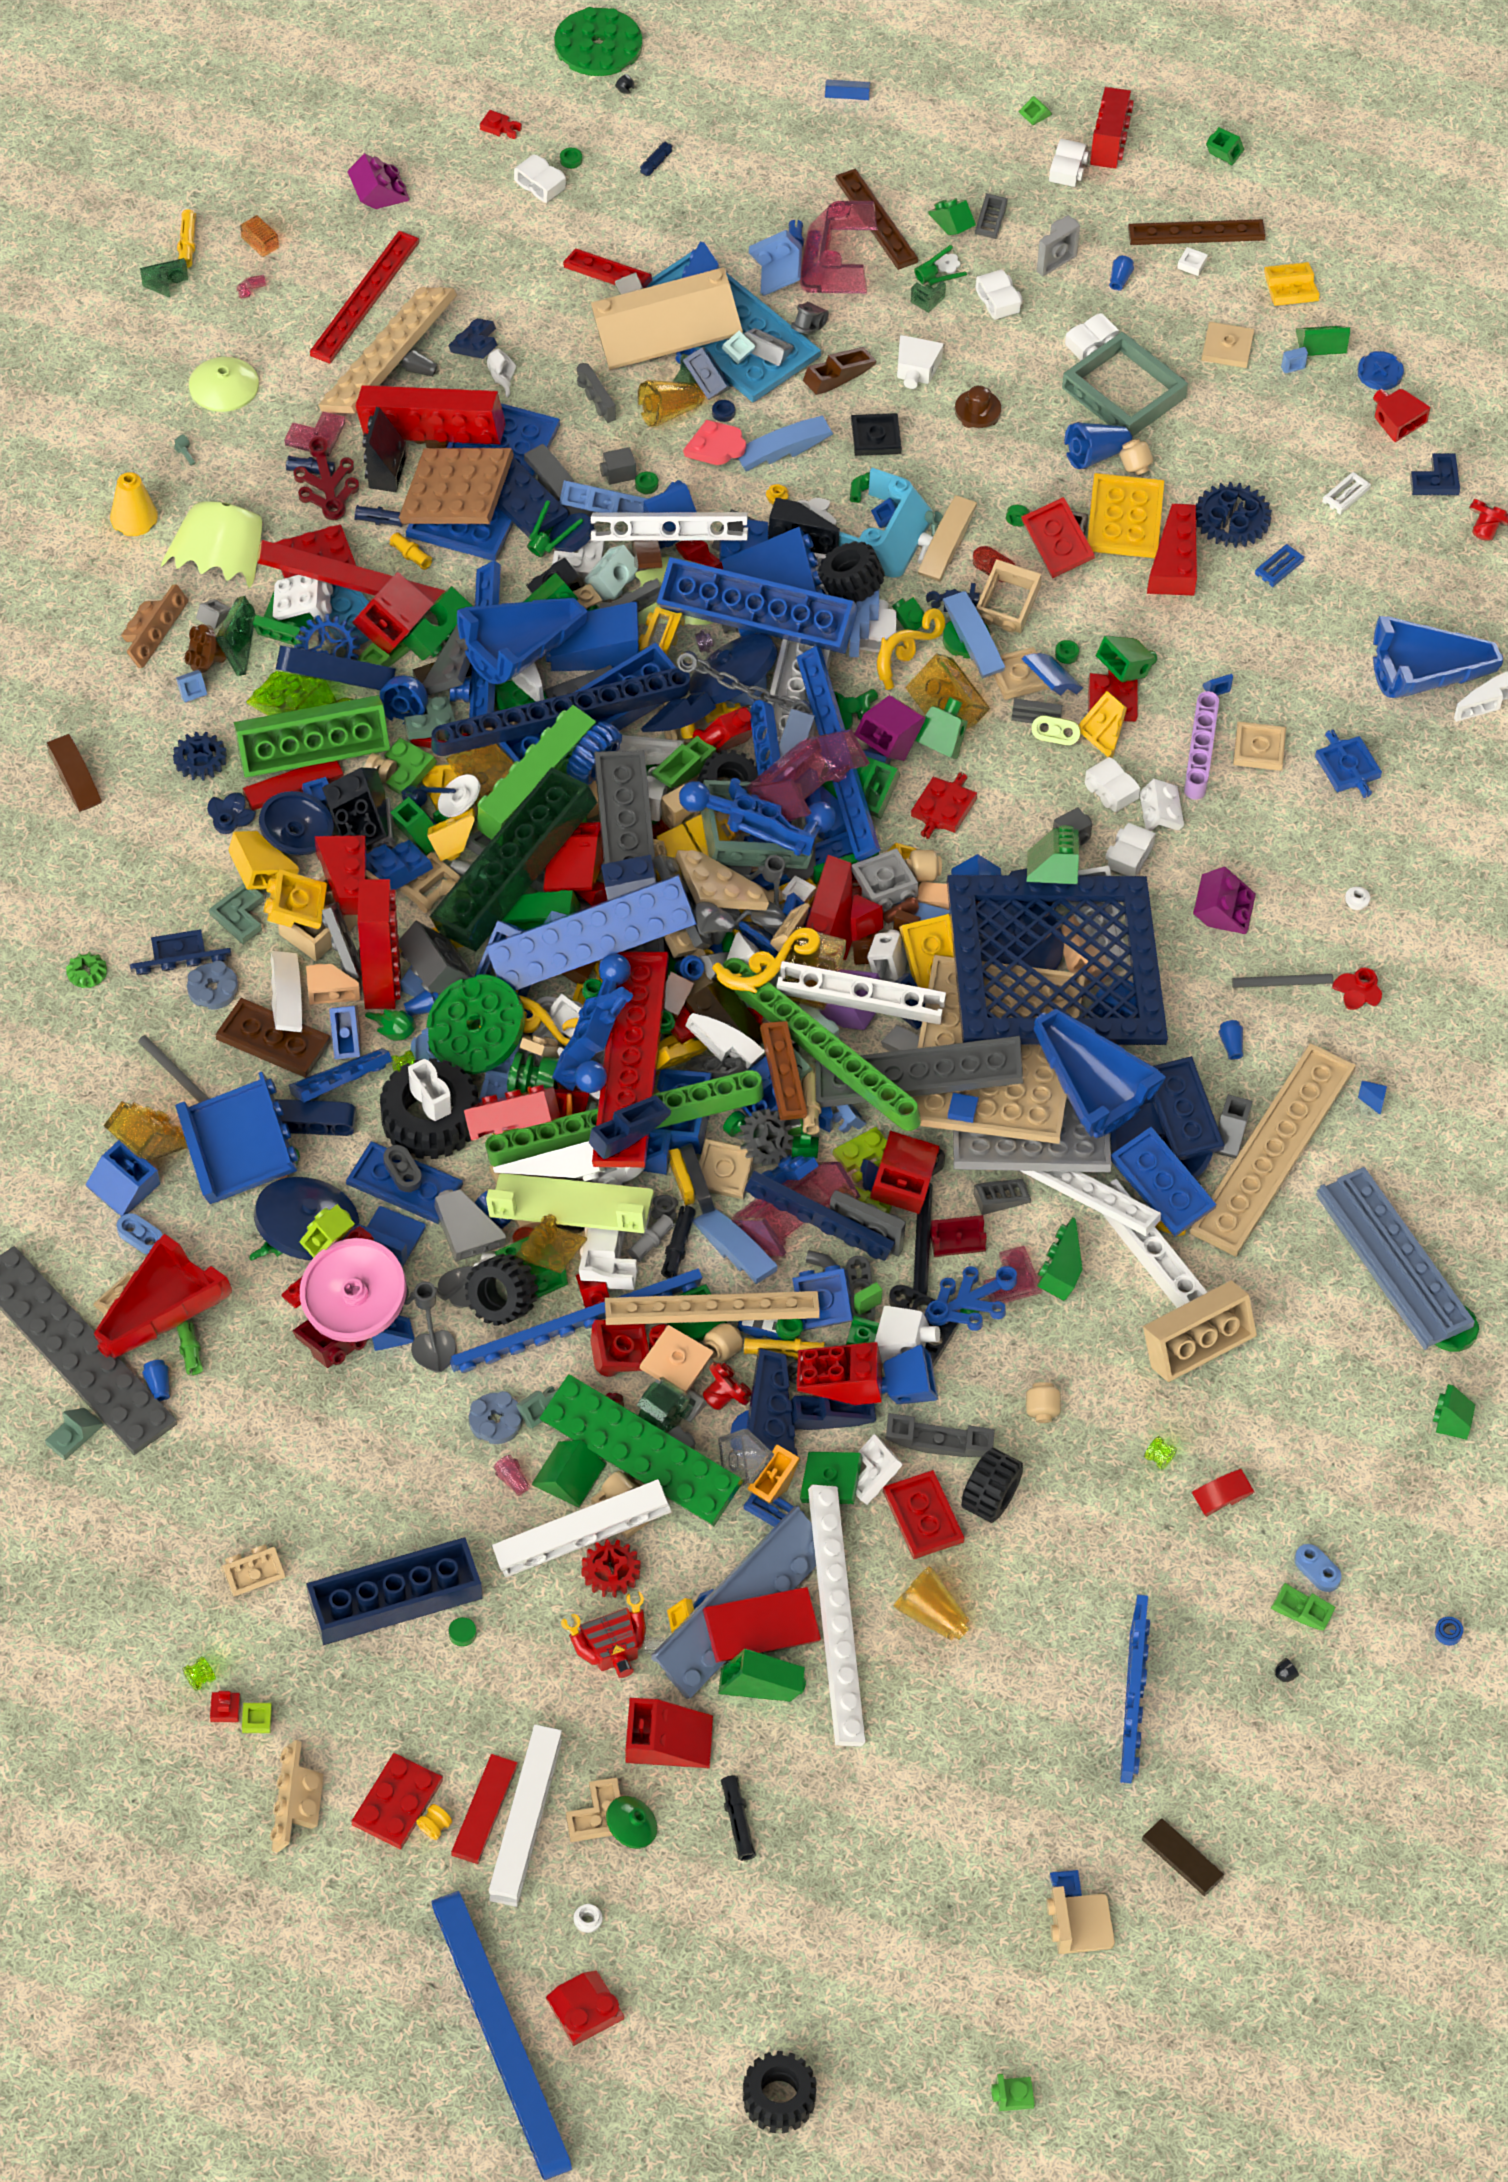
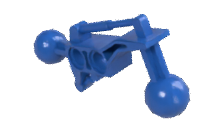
M737 778L731 779L728 789L733 801L710 795L709 789L700 781L686 783L679 792L680 804L687 811L700 812L705 808L729 814L727 825H729L731 831L738 832L741 830L767 842L771 841L782 848L794 851V854L797 856L801 854L810 856L818 833L829 831L836 821V813L833 807L827 802L818 801L812 803L805 812L806 826L803 830L791 825L781 814V805L761 800L757 795L750 796L740 786V780Z
M609 954L600 962L599 975L603 982L598 996L585 1000L583 1008L579 1011L580 1017L573 1036L560 1054L552 1079L570 1091H573L575 1085H577L580 1090L586 1093H595L602 1090L606 1085V1069L601 1063L591 1059L596 1053L605 1049L615 1018L625 1004L633 997V994L624 987L616 989L617 986L625 983L631 974L630 963L622 955Z

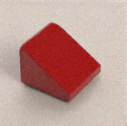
M595 882L593 890L585 892L576 891L591 906L607 901L605 884L601 882Z

